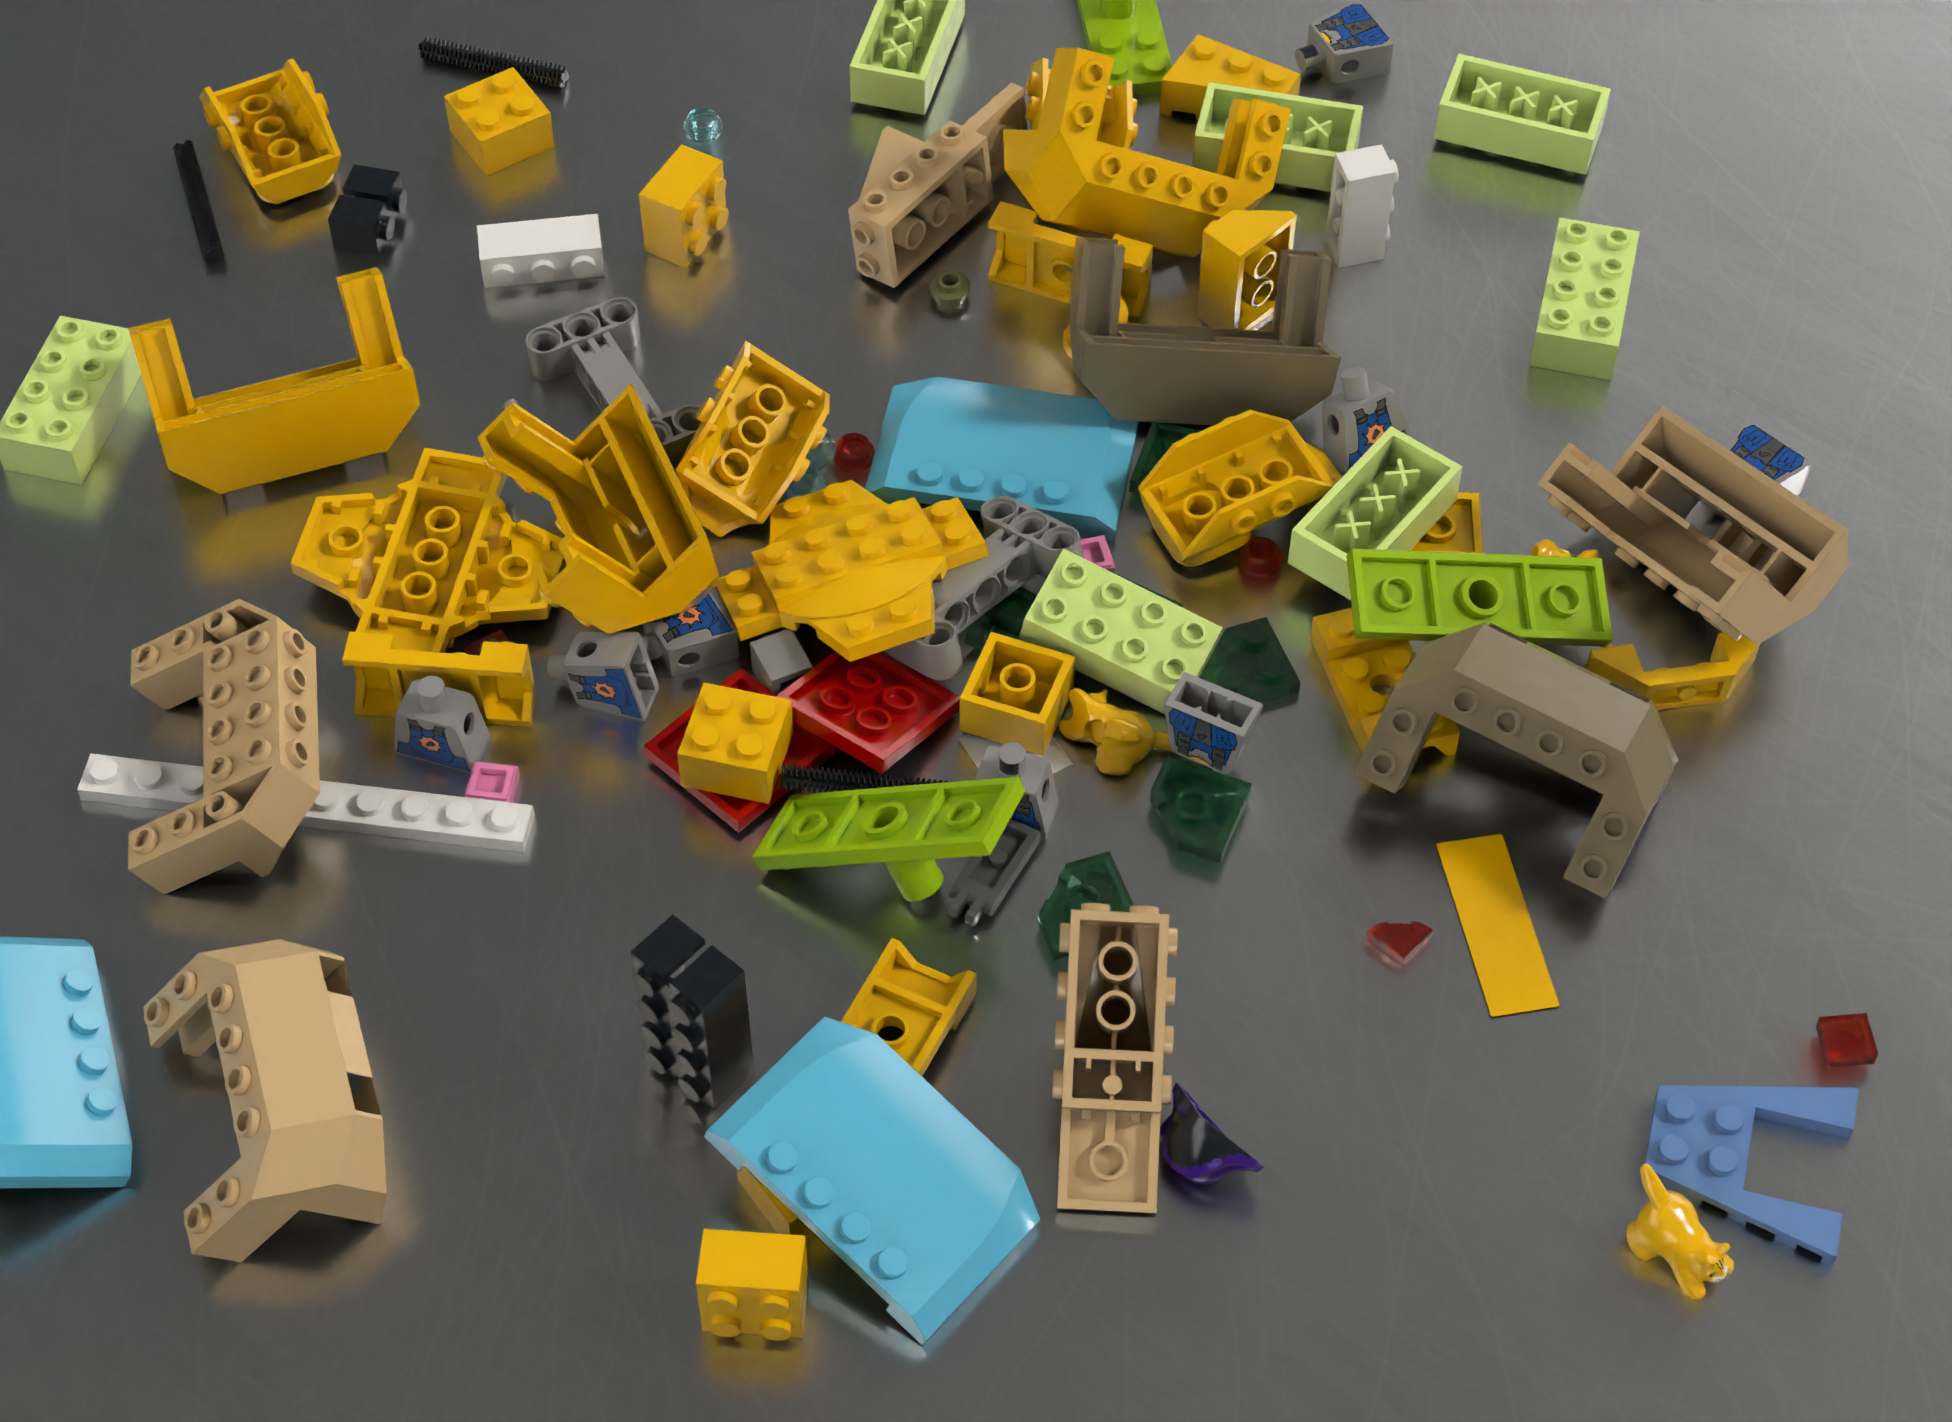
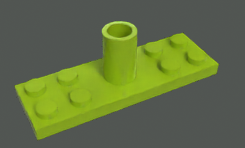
M1077 0L1088 50L1114 57L1109 85L1115 86L1128 80L1132 82V96L1161 93V80L1173 64L1156 0Z
M1352 548L1346 555L1355 639L1431 641L1488 621L1537 645L1603 647L1613 641L1602 558Z
M1017 776L790 795L752 858L760 871L883 863L902 897L910 902L920 901L934 894L943 883L944 876L935 860L991 855L1026 790Z

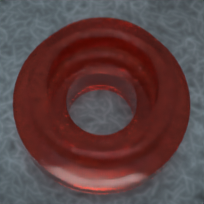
M860 433L843 435L833 448L834 463L837 467L847 472L866 470L871 466L875 454V449L869 439Z
M1255 537L1249 540L1241 549L1239 564L1244 572L1253 577H1270L1280 570L1282 553L1273 540L1266 537Z

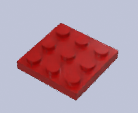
M835 651L775 696L791 700L794 723L881 774L960 710L959 695L882 651L852 662Z
M742 668L719 685L774 697L777 696ZM695 705L643 745L645 757L680 785L677 753ZM793 722V735L783 763L784 766L790 763V767L795 764L796 768L799 764H801V768L807 765V769L809 766H812L814 770L816 766L819 767L836 753V747ZM781 770L769 804L683 787L738 833L790 791V785H788L787 790H785L784 784L779 789Z

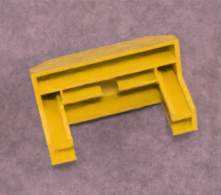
M1079 47L1056 48L1038 130L1003 129L1004 170L1041 220L1113 238L1114 234L1152 244L1155 250L1182 257H1196L1202 252L1203 230H1205L1210 222L1219 220L1231 210H1254L1273 189L1291 108L1260 99H1253L1252 102L1244 99H1233L1217 171L1213 173L1096 141L1114 57Z
M375 267L336 277L357 358L195 399L192 396L171 319L168 318L128 328L168 470L218 494H225L387 452L419 408L420 400L413 367L402 352L383 275L380 270Z
M632 383L574 441L513 402L477 437L484 452L483 461L488 468L498 475L507 474L514 479L524 492L530 495L535 492L548 500L557 517L555 524L565 535L558 543V546L567 566L559 574L540 562L533 568L541 586L539 593L551 606L555 608L562 606L571 611L574 617L584 626L590 627L594 625L605 633L611 634L685 611L697 605L717 586L719 573L707 535Z

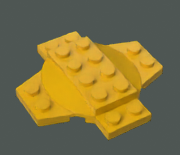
M424 447L413 479L398 484V492L386 499H374L372 493L316 497L292 557L291 568L293 574L348 600L352 609L360 618L355 632L367 633L374 631L382 634H392L395 638L396 647L399 650L419 649L426 652L445 653L446 648H452L455 637L463 635L481 624L548 619L552 606L540 595L539 588L541 586L533 568L540 562L559 574L565 568L566 562L558 546V543L563 538L523 519L518 523L512 521L506 511V504L500 498L507 474L498 475L494 473L484 463L482 457Z
M848 480L842 483L830 484L824 489L804 496L791 497L785 502L777 504L771 511L769 545L751 552L754 566L735 570L726 576L718 578L715 588L733 627L737 631L740 641L781 627L797 631L801 626L800 623L809 624L816 629L817 637L852 662L935 633L933 580L942 581L948 570L989 557L986 541L958 497L938 501L932 506L923 509L915 497L887 504L853 480Z

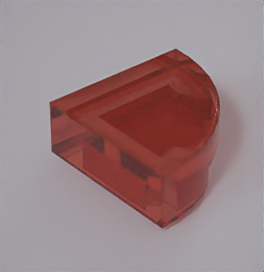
M1411 921L1410 924L1382 922L1367 931L1366 941L1403 967L1432 939L1433 929L1416 921Z

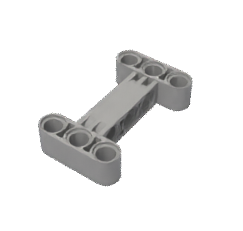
M625 297L611 298L536 327L526 335L525 343L531 375L541 381H552L575 372L601 413L632 383L674 470H676L701 423L695 418L702 406L689 404L663 414L623 354L634 349L640 343L641 338L638 309L632 300Z
M998 496L987 500L981 506L980 513L989 557L948 570L942 581L933 580L935 633L882 652L931 679L947 680L955 677L962 671L964 666L957 637L960 632L1034 575L1038 574L1047 579L1063 548L1084 558L1080 535L1074 527L1012 497Z

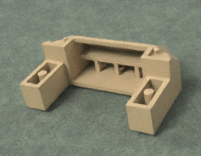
M239 598L131 650L130 686L164 711L203 694L204 798L130 831L128 837V871L164 895L238 861L261 877L269 875L288 841L320 794L316 647L308 642L298 630L292 629L276 615Z

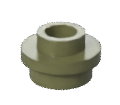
M940 272L930 282V293L939 306L956 308L961 306L968 297L970 282L960 272Z

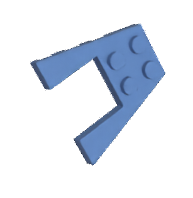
M1659 1085L1655 1096L1644 1164L1652 1167L1666 1189L1681 1193L1687 1199L1700 1205L1702 1200L1727 1211V1218L1744 1226L1746 1221L1775 1234L1774 1240L1793 1249H1796L1797 1245L1822 1256L1821 1262L1833 1266L1838 1254L1843 1214L1744 1191L1754 1117L1850 1139L1854 1130L1859 1089L1850 1087Z

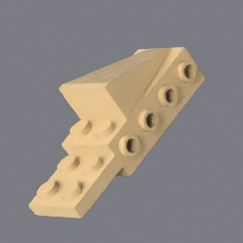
M1010 83L974 116L970 117L966 123L959 125L949 120L925 142L890 126H886L882 130L859 200L848 209L857 271L866 277L876 279L895 288L994 199L992 183L1005 172L1003 129L1028 130L1027 119H1025L1026 106L1023 87Z
M1083 903L1081 904V910L1071 909L1070 923L1060 924L1059 952H1069L1068 972L1058 971L1057 1001H1067L1066 1021L1056 1020L1055 1050H1064L1063 1070L1054 1069L1052 1099H1062L1057 1209L1156 1214L1161 1104H1171L1172 1075H1163V1056L1173 1055L1174 1026H1165L1166 1006H1175L1176 977H1167L1168 957H1177L1178 928H1169V914H1159L1158 907L1136 905L1130 906L1129 912L1110 911V905Z

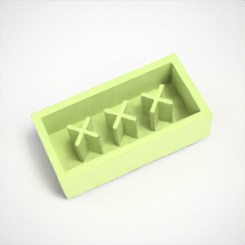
M877 0L849 66L851 102L925 115L965 16V0Z
M1458 54L1439 104L1434 139L1587 175L1604 124L1611 89Z
M1208 82L1194 136L1192 167L1216 173L1233 99H1244L1251 102L1253 99H1260L1291 108L1274 183L1331 192L1335 153L1357 149L1363 106Z
M1559 217L1530 366L1611 381L1621 338L1640 231Z
M65 316L58 318L0 421V461L4 470L78 485L83 484L141 377L128 328Z
M1390 426L1292 529L1288 564L1351 600L1346 558L1350 550L1355 548L1410 551L1456 502L1463 466Z
M1063 548L1024 618L1019 640L1075 656V670L1165 714L1164 704L1182 674L1186 672L1200 677L1214 651L1223 627Z

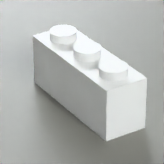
M1382 144L1335 153L1325 242L1338 268L1384 258L1385 244L1390 240L1389 215L1394 212L1393 187L1394 184L1398 183L1399 174L1396 162L1393 159L1389 160Z
M598 214L477 225L479 259L484 288L605 276Z

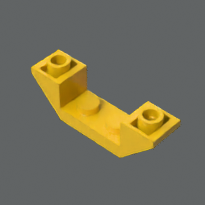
M1721 632L1718 633L1710 662H1701L1693 666L1670 669L1661 667L1647 672L1643 671L1634 644L1621 646L1606 645L1590 650L1585 669L1654 701L1657 710L1726 701L1754 662L1760 644L1756 645L1743 636L1738 641H1735L1726 633Z

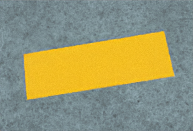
M1496 834L1436 843L1491 1017L1560 1007L1503 835Z

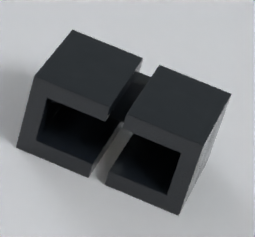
M354 164L342 188L343 195L339 194L328 217L333 247L380 255L386 240L390 241L393 236L395 220L398 214L403 213L406 208L407 191L402 188L400 172Z

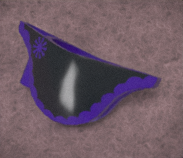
M1176 1082L1172 1088V1114L1160 1125V1135L1163 1137V1154L1171 1168L1188 1181L1197 1184L1213 1183L1239 1171L1259 1172L1264 1168L1256 1159L1226 1137L1189 1093Z

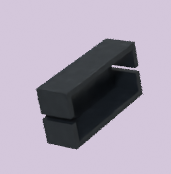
M672 914L631 951L634 973L632 978L636 986L638 999L636 1004L641 1020L640 1031L643 1035L645 1046L644 1056L650 1066L661 1074L667 1072L676 1080L680 1078L678 1080L679 1086L690 1099L695 1102L702 1100L715 1111L755 1073L745 971L713 945L686 968L685 962L705 945V939Z

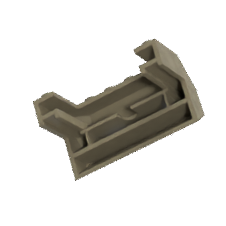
M1076 237L1069 312L1073 370L1115 420L1216 425L1227 417L1236 416L1247 410H1254L1287 419L1291 422L1332 394L1341 357L1323 343L1332 259L1321 251L1280 249L1272 331L1118 323L1125 247L1118 244L1117 239Z
M1488 621L1423 644L1392 691L1354 774L1394 794L1398 788H1404L1439 714L1603 794L1563 878L1606 898L1612 890L1652 808L1661 798L1678 762L1655 702Z

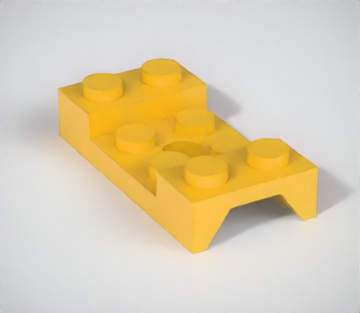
M1000 201L988 222V229L996 231V251L988 273V280L1070 304L1073 272L1064 269V265L1073 270L1076 237L1080 236L1038 225V214L1035 211ZM1114 234L1112 239H1117L1118 244L1125 247L1121 297L1128 307V321L1139 324L1150 303L1153 245Z
M1352 608L1314 616L1310 639L1363 754L1390 695H1381L1373 691L1372 688L1377 685H1386L1394 690L1416 654L1410 640L1355 639ZM1439 714L1423 748L1435 746L1447 756L1456 754L1460 732L1455 721Z
M349 631L342 662L344 666L354 667L356 676L355 714L395 717L397 709L412 681L421 680L426 676H437L443 680L446 687L465 691L473 695L485 724L531 727L537 695L528 644H516L510 641H483L480 655H469L462 652H426L419 649H397L395 638L392 634H382L374 631L367 633Z
M891 938L841 1022L877 1035L882 1028L888 1026L898 1027L904 1033L899 1039L894 1041L882 1040L916 1072L923 1076L950 1028L956 1030L976 996L977 973L966 970L954 976L946 975L918 963L901 941Z

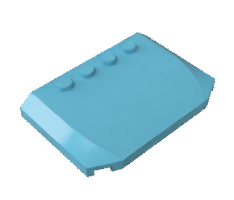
M933 377L899 384L892 388L865 489L887 504L915 497L918 503L933 505L938 501L958 497L966 510L980 511L981 506L991 498L1008 496L1065 524L1073 525L1082 538L1105 535L1106 541L1115 542L1136 445L1139 422L1115 420L1097 399L945 377Z
M0 936V1188L125 1187L131 1177L133 1144L93 946L84 939Z
M825 1016L706 1131L704 1136L739 1171L746 1167L889 1304L886 1311L922 1346L1040 1221L1022 1172L1017 1165L877 1034Z

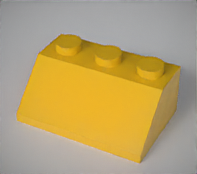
M1231 210L1219 220H1214L1207 225L1202 234L1200 279L1197 294L1198 319L1211 328L1250 330L1274 312L1280 249L1293 250L1297 219L1295 213L1292 211Z

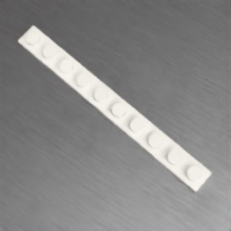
M90 753L77 791L82 801L176 811L204 798L203 767ZM320 780V794L299 826L525 853L535 814L533 805Z

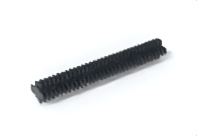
M425 36V39L422 43L419 42L418 50H421L420 57L427 60L430 59L493 74L514 67L524 80L564 88L565 82L569 79L566 65L561 70V64H559L558 69L557 63L553 67V63L550 62L548 67V61L544 65L542 60L539 65V59L535 63L533 58L530 63L529 57L527 62L526 57H523L521 61L520 55L517 60V55H514L512 59V54L508 58V53H505L503 57V52L499 56V51H496L495 54V51L492 50L490 54V49L486 53L485 48H483L481 53V47L477 51V47L474 46L472 51V45L468 49V44H466L463 49V43H461L459 48L458 42L455 46V42L452 41L450 46L449 40L447 44L446 40H443L441 44L440 38L437 43V38H434L432 42L433 38L430 37L428 41V36Z
M186 140L183 144L176 143L174 145V155L202 251V257L204 262L211 264L214 259L220 260L225 254H223L224 251L223 247H221L222 244H220L218 230L215 227L214 214L211 210L212 207H210L209 197H207L206 187H204L205 184L201 168L198 164L199 161L196 157L197 154H195L194 144H192V141Z
M782 762L779 789L784 784L785 790L790 785L791 791H793L794 786H796V791L801 786L802 792L807 787V792L810 793L812 787L813 793L816 792L817 788L819 793H821L822 789H824V792H827L828 789H830V792H833V790L846 791L932 783L931 779H928L926 782L925 778L921 781L920 778H916L914 781V777H911L909 780V777L906 776L903 780V776L897 778V775L892 778L891 774L886 778V774H883L881 777L880 773L876 776L875 773H871L869 776V772H866L864 775L863 771H861L858 775V771L852 774V770H849L847 773L846 769L841 773V769L835 772V768L830 771L828 767L825 771L824 767L818 770V766L813 770L812 766H809L807 769V765L801 768V764L796 768L795 764L790 767V763L784 766Z

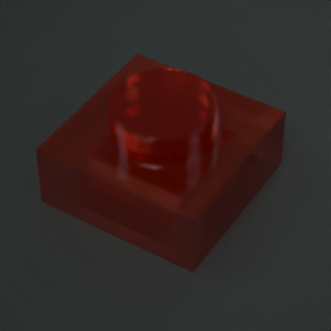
M1867 1013L1819 1017L1816 1030L1827 1068L1875 1064L1878 1050Z

